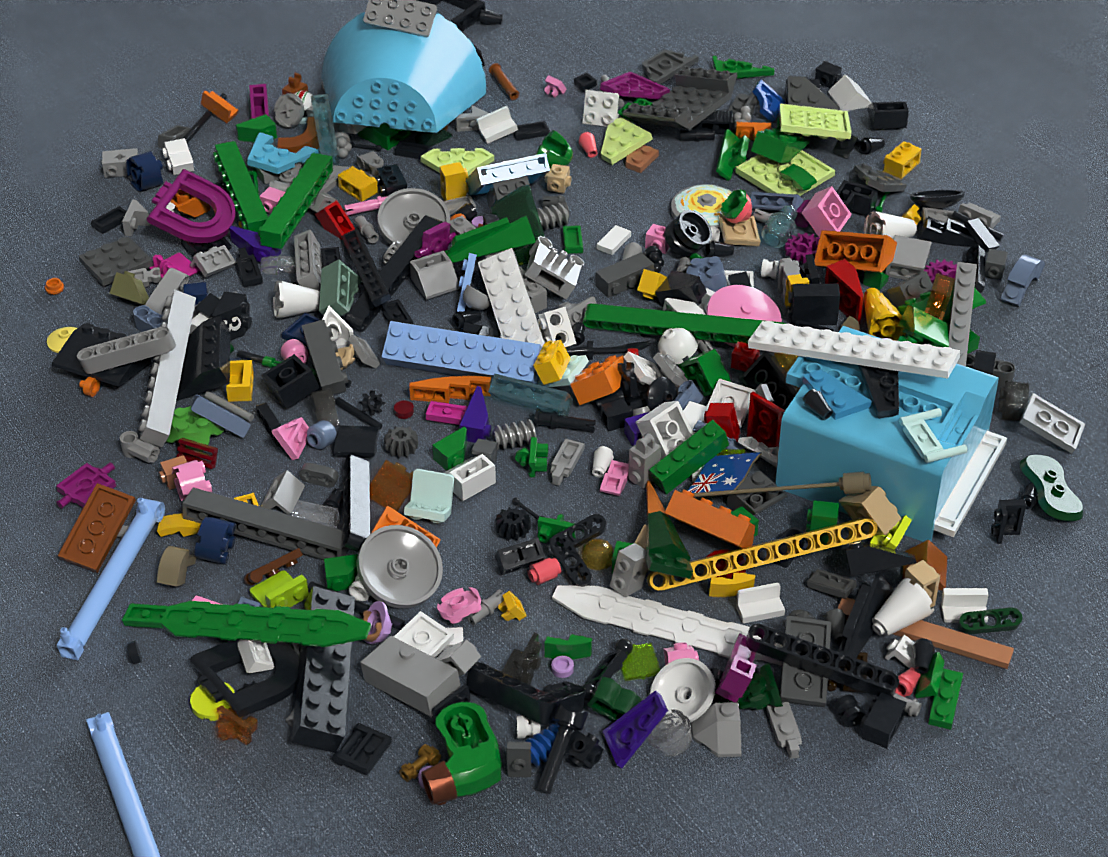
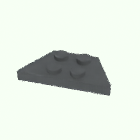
M663 50L642 62V69L649 80L662 84L674 77V74L680 68L685 66L691 67L698 63L699 56L694 55L690 58L684 57V53Z

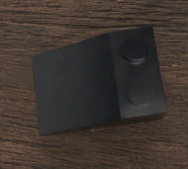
M862 540L849 544L850 546H846L851 576L916 563L914 554L869 542L863 543Z

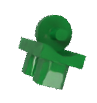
M531 437L530 451L527 448L518 450L515 454V460L521 466L529 464V477H535L536 471L547 472V458L537 457H548V444L537 443V437Z
M558 514L557 519L539 516V541L549 542L550 538L571 527L574 523L564 521L563 514ZM573 532L572 536L576 539L575 532ZM558 541L557 544L563 547V543L560 544Z

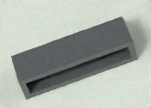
M324 319L302 325L304 338L323 396L328 397L347 391L345 383H348V378L345 371L341 372L343 363L341 357L336 356L338 348L336 342L331 341V337H333L331 327L326 326Z

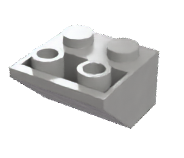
M444 251L410 261L411 279L426 300L460 289L452 261Z

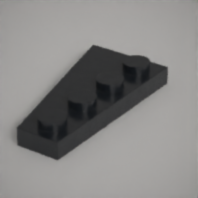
M858 365L877 417L899 415L898 371Z

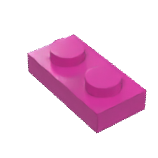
M431 401L426 412V420L460 425L468 406Z

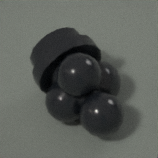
M650 246L645 250L644 255L654 263V272L660 273L664 266L662 252L658 247Z

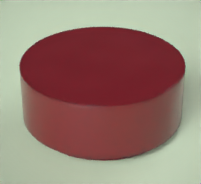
M407 400L397 402L394 405L395 416L400 419L410 418L414 414L413 403Z

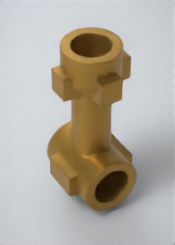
M424 744L418 751L420 757L412 764L405 763L401 766L399 771L401 777L408 782L412 778L418 777L417 771L425 764L436 765L440 761L441 755L435 747Z

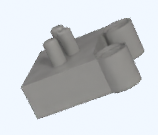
M539 236L529 251L530 259L525 276L567 300L576 287L579 272L584 266V262L576 255H571L568 260L565 259L567 256L566 251H561L558 255L557 249L552 248L551 241L543 236Z

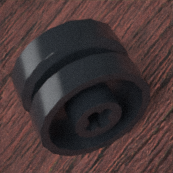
M686 210L667 225L664 235L669 247L676 254L688 258L709 243L712 238V231L707 220L701 214L693 210Z

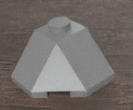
M738 702L714 703L702 716L691 722L693 740L698 744L703 743L715 756L741 757V722Z

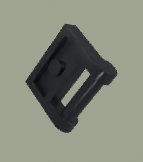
M357 723L352 730L351 736L342 748L334 753L331 759L338 766L345 765L368 776L392 743V739L389 735ZM364 737V739L361 741V743L358 745V747L355 749L352 755L349 756L348 754L356 745L358 740Z

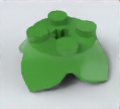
M191 406L177 408L174 411L170 435L166 442L174 443L180 438H186L208 445L210 435L218 436L225 431V428L193 412ZM185 446V448H189L195 451H204L191 446Z

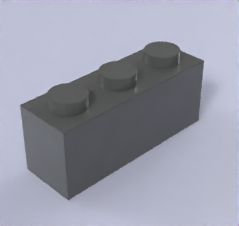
M642 252L596 271L595 286L606 297H612L639 285L643 270L646 269L654 272V263Z

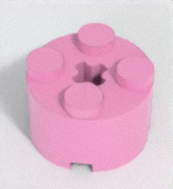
M194 460L172 467V474L176 473L177 475L174 483L181 501L186 499L193 487L212 492L210 481H205L204 473H206L203 461L198 462Z

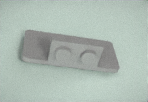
M369 0L363 21L368 25L429 37L437 6L417 0Z

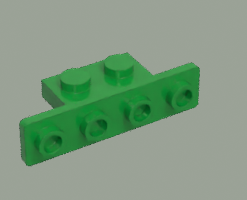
M729 129L724 133L716 168L718 174L728 181L732 177L733 169L746 161L750 140L745 135L739 139Z

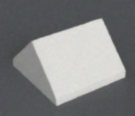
M844 75L828 91V95L839 106L841 111L866 108L871 104V101L860 86L847 75Z

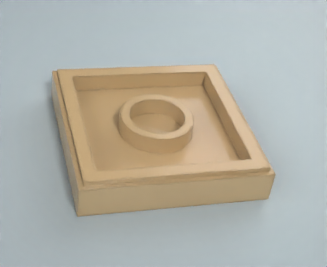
M722 214L719 215L718 220L724 243L747 246L760 245L761 241L754 216H751L747 221L733 224Z

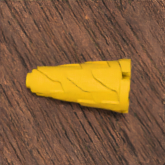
M866 289L863 294V305L866 313L868 334L882 339L889 338L897 341L902 335L905 336L906 334L902 332L903 328L898 326L902 315L897 308L878 289Z

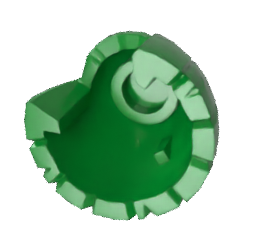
M554 130L543 139L542 145L539 146L536 154L546 153L550 169L553 164L567 166L573 158V150L568 142Z

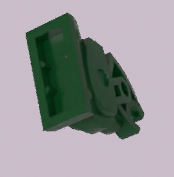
M769 663L760 667V674H753L742 698L739 697L737 701L739 709L755 708L760 710L769 704L775 707L783 706ZM721 697V699L719 700L718 703H735V702H733V701H731V700H729V699H725L724 697Z

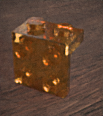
M385 460L370 484V499L385 508L388 505L398 512L412 490L413 471L408 473L406 472L407 468L396 462L394 465Z

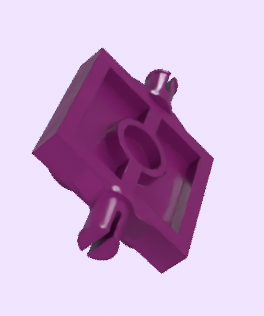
M443 222L423 232L422 247L415 251V257L422 258L448 250L449 243L457 236L455 232L450 233L451 224Z
M109 462L99 469L88 463L84 464L56 485L57 491L64 495L63 498L57 501V505L63 509L67 504L73 502L84 508L97 483L112 489L115 488V480L107 475L115 469V466Z

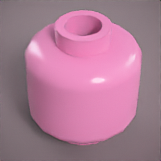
M297 339L288 340L281 347L280 353L283 360L295 354L305 364L309 358V350Z

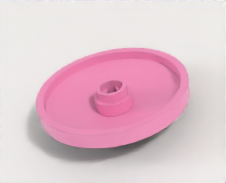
M730 285L719 289L712 295L706 308V315L782 322L781 313L769 296L758 289L744 285ZM725 342L726 344L735 347L737 344Z

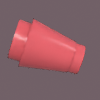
M589 132L581 134L579 136V145L588 157H595L598 152L594 135Z
M914 667L898 676L899 685L895 693L903 697L910 696L921 674L917 673Z

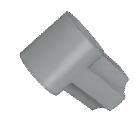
M126 431L120 435L122 453L125 457H137L148 463H154L160 453L159 447L139 440L137 433L134 431Z

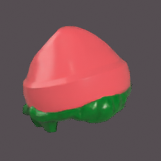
M738 189L733 191L725 199V202L721 204V213L730 223L735 224L747 221L751 217V199L745 190Z

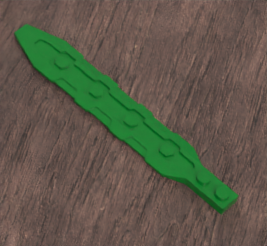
M187 601L171 606L130 603L122 619L125 626L163 628L178 637L195 638L203 636L234 641L237 639L260 640L262 643L288 642L319 647L366 639L372 626L371 623L340 610H300L275 606L274 608L250 606V604L223 605L204 601Z

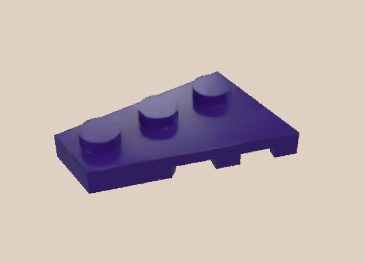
M656 690L603 730L616 765L620 768L625 766L668 712L661 694Z

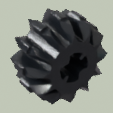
M518 506L515 509L510 507L507 510L501 509L500 514H497L495 519L497 533H499L501 538L507 537L508 541L511 539L518 541L519 537L525 538L526 533H529L531 529L529 514L526 513L525 509L519 510Z

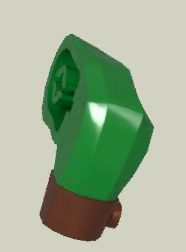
M460 702L444 708L436 717V727L447 748L448 761H442L421 772L424 789L429 801L433 805H443L447 801L456 800L458 797L482 793L501 780L498 741L483 707L476 703Z

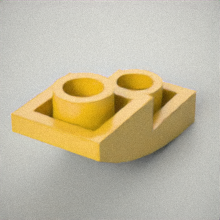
M183 513L172 514L163 517L158 524L157 532L162 537L180 531L182 536L186 537L197 534L201 524L183 519Z
M734 572L733 579L711 577L709 596H737L738 590L754 587L755 575Z

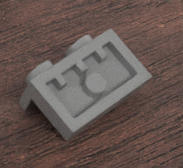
M962 203L959 206V213L971 219L979 218L984 225L992 229L1000 222V215L975 204L968 203L966 205Z
M223 245L218 248L214 246L204 253L198 252L193 256L190 266L191 268L198 266L204 277H208L234 267L236 261L226 246Z

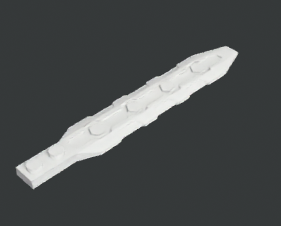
M558 585L552 596V600L584 619L602 624L609 623L631 629L635 633L646 636L653 635L675 641V643L685 642L687 645L715 652L719 656L729 658L739 633L747 636L750 628L749 626L734 622L727 623L705 617L697 612L671 608L648 599L642 600L631 596L625 597L615 590L600 586ZM752 636L756 640H761L759 636ZM774 644L776 647H783L781 644ZM759 653L755 655L754 660H762L782 666L781 661Z

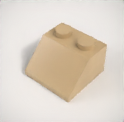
M872 486L871 490H867L866 493L849 494L839 500L852 520L862 518L873 520L877 525V535H886L902 519L897 513L898 509L896 506L890 503L885 491L879 486ZM865 522L861 526V531L868 533L870 527Z

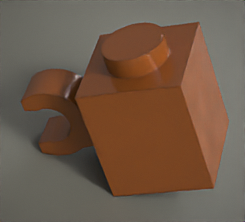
M295 72L294 78L289 77V84L282 89V94H294L298 91L308 92V85L301 82V74Z

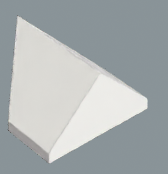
M328 306L323 319L326 326L331 327L333 333L331 341L336 342L338 349L349 347L350 342L348 339L351 335H354L353 329Z

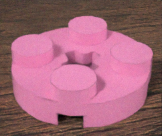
M469 587L470 591H464L463 588H458L444 595L441 598L442 604L437 605L440 616L445 620H449L451 624L460 622L462 618L479 612L482 607L477 589Z

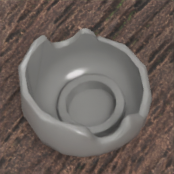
M469 285L466 286L463 293L464 303L473 310L487 309L491 303L488 300V296Z

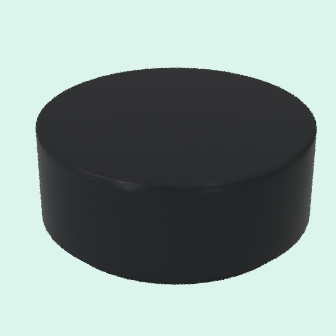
M129 642L127 649L131 662L133 664L142 662L137 642Z

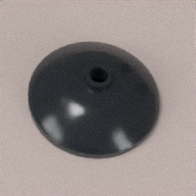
M929 190L910 194V199L921 207L943 210V208L951 207L962 200L965 193L959 190Z

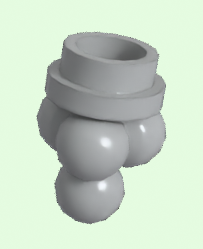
M743 106L740 112L733 115L734 131H736L737 122H750L751 110L748 106Z
M344 131L336 132L333 137L332 149L338 153L340 158L347 157L348 152L352 149L350 137Z

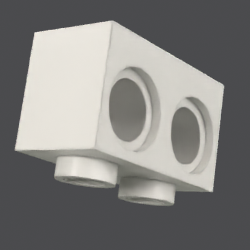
M566 307L538 314V323L544 332L545 343L551 340L556 341L555 337L559 334L564 347L576 344ZM551 315L556 319L555 325L550 323Z

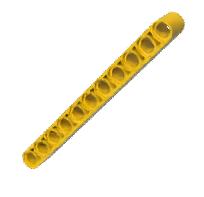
M862 518L690 561L693 569L691 579L683 577L682 580L676 581L674 575L652 571L647 577V583L652 589L660 591L871 538L877 532V525L871 519ZM865 522L870 527L869 532L866 534L861 531V526ZM846 527L849 530V536L843 539L840 532ZM825 532L829 540L823 545L820 542V535ZM802 538H806L808 541V546L804 550L799 547V541ZM782 543L787 545V552L784 555H781L778 551V547ZM761 548H764L767 552V556L763 560H760L757 556ZM741 553L746 556V562L743 565L737 563V556ZM719 559L725 561V568L721 571L716 568V562ZM698 564H702L705 568L701 576H697L695 573V567ZM657 574L663 577V583L660 586L653 584V578Z

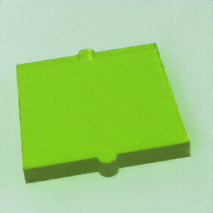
M652 643L632 644L633 650L622 663L623 667L621 668L625 681L645 680L646 677L656 676L661 669Z

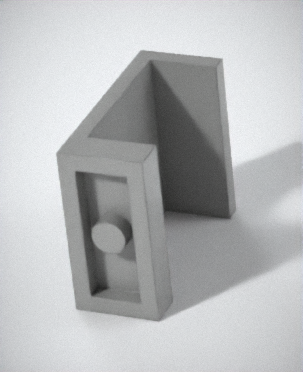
M895 235L894 240L897 242L893 261L886 267V275L906 280L915 274L924 272L927 258L930 256L932 242Z

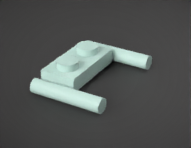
M940 408L899 418L900 425L904 426V433L926 463L964 454L968 451L965 444L944 450L924 421L942 416Z

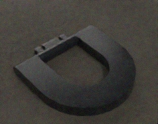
M240 639L235 641L229 640L194 654L190 658V662L202 675L197 678L198 683L213 697V700L215 702L224 700L237 716L242 718L284 700L296 690L299 656L288 644L284 642L266 643L276 669L275 674L265 681L233 693L216 672L243 662L238 648Z

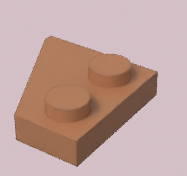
M646 145L641 146L627 155L626 168L641 173L659 156V150Z

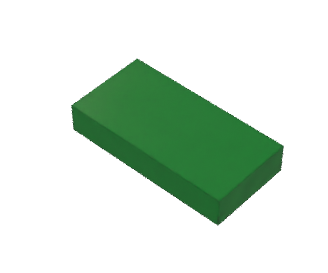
M563 226L564 249L567 254L583 253L581 226Z

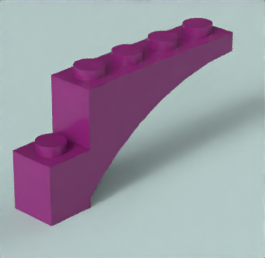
M740 633L715 692L737 703L739 697L742 698L757 666L753 663L756 652L747 648L745 643L747 636Z

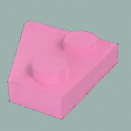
M301 417L272 430V434L291 460L299 459L307 443V430L309 426Z

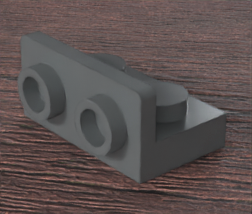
M739 93L728 110H732L734 115L740 112L743 106H748L751 110L750 115H752L755 106L759 105V101L754 93L751 96Z

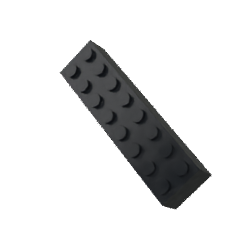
M313 586L305 601L304 610H340L354 616L355 597ZM352 642L327 647L305 646L301 643L292 743L333 753L341 745L345 737Z

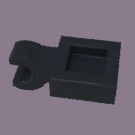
M627 362V369H625V363H618V371L622 374L619 389H621L624 396H638L637 377L633 376L634 363Z

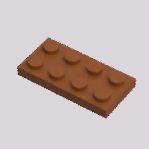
M97 483L58 554L59 559L98 573L136 502L135 497Z

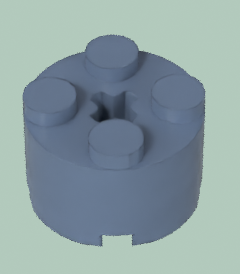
M719 257L694 258L691 260L686 273L699 276L705 289L708 288L716 292L727 286L723 263Z

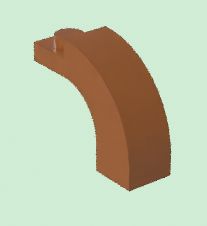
M308 117L307 129L301 135L278 138L277 148L287 149L293 153H297L304 146L319 149L322 144L321 127L315 124V117Z

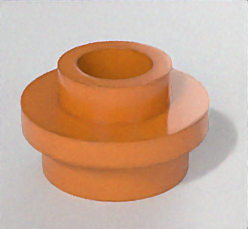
M51 278L47 280L45 290L49 294L57 295L64 290V284L58 278Z

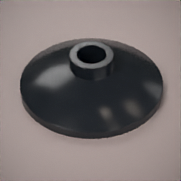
M659 377L650 384L647 391V406L650 411L664 402L674 401L677 397L676 387L669 378Z

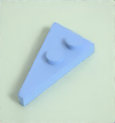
M469 253L468 260L464 259L462 270H465V276H461L458 287H462L457 311H465L466 304L463 301V293L466 286L471 284L476 254Z

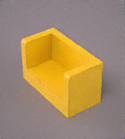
M252 360L230 361V381L226 385L228 402L252 401L254 381Z

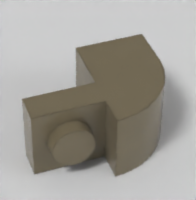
M168 546L160 560L157 583L172 586L185 584L187 567L195 564V555L189 554L190 550Z

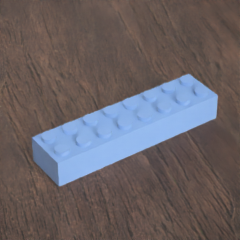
M390 321L381 358L387 365L455 376L491 377L492 382L536 388L539 376L533 365L542 347L540 344Z

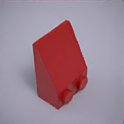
M843 259L826 267L825 284H839V310L847 318L852 316L860 324L864 295L856 268L846 259Z
M751 392L747 437H753L758 442H763L767 447H779L781 421L785 410L757 393Z

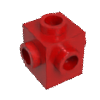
M738 341L732 352L731 368L746 372L761 356L760 350L748 348L747 343Z

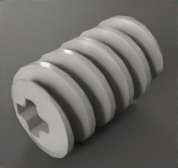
M563 202L562 204L557 203L555 206L550 205L549 208L545 206L542 209L531 210L529 213L530 221L539 232L542 231V226L545 230H548V224L555 228V222L558 226H562V220L567 225L569 219L568 205L566 202Z
M528 419L526 424L523 421H519L518 426L515 422H512L510 428L507 424H503L502 429L499 425H495L492 436L493 441L498 442L497 451H499L500 444L504 449H507V443H510L511 447L514 448L515 442H518L521 447L523 440L526 441L527 445H530L531 437H536V432L532 421Z

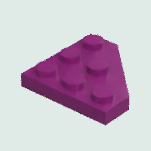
M627 72L600 85V90L604 92L616 93L619 96L660 99L664 94L670 92L669 88L633 72Z

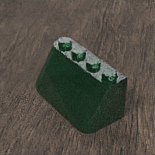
M529 185L521 186L493 202L490 211L491 214L498 217V220L507 217L509 223H512L527 216L535 240L539 236L545 237ZM534 243L512 248L519 266L528 264L530 259L529 251Z

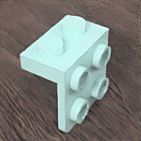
M416 469L413 472L411 501L404 507V515L416 520L422 518L429 519L433 523L445 522L451 515L454 476Z

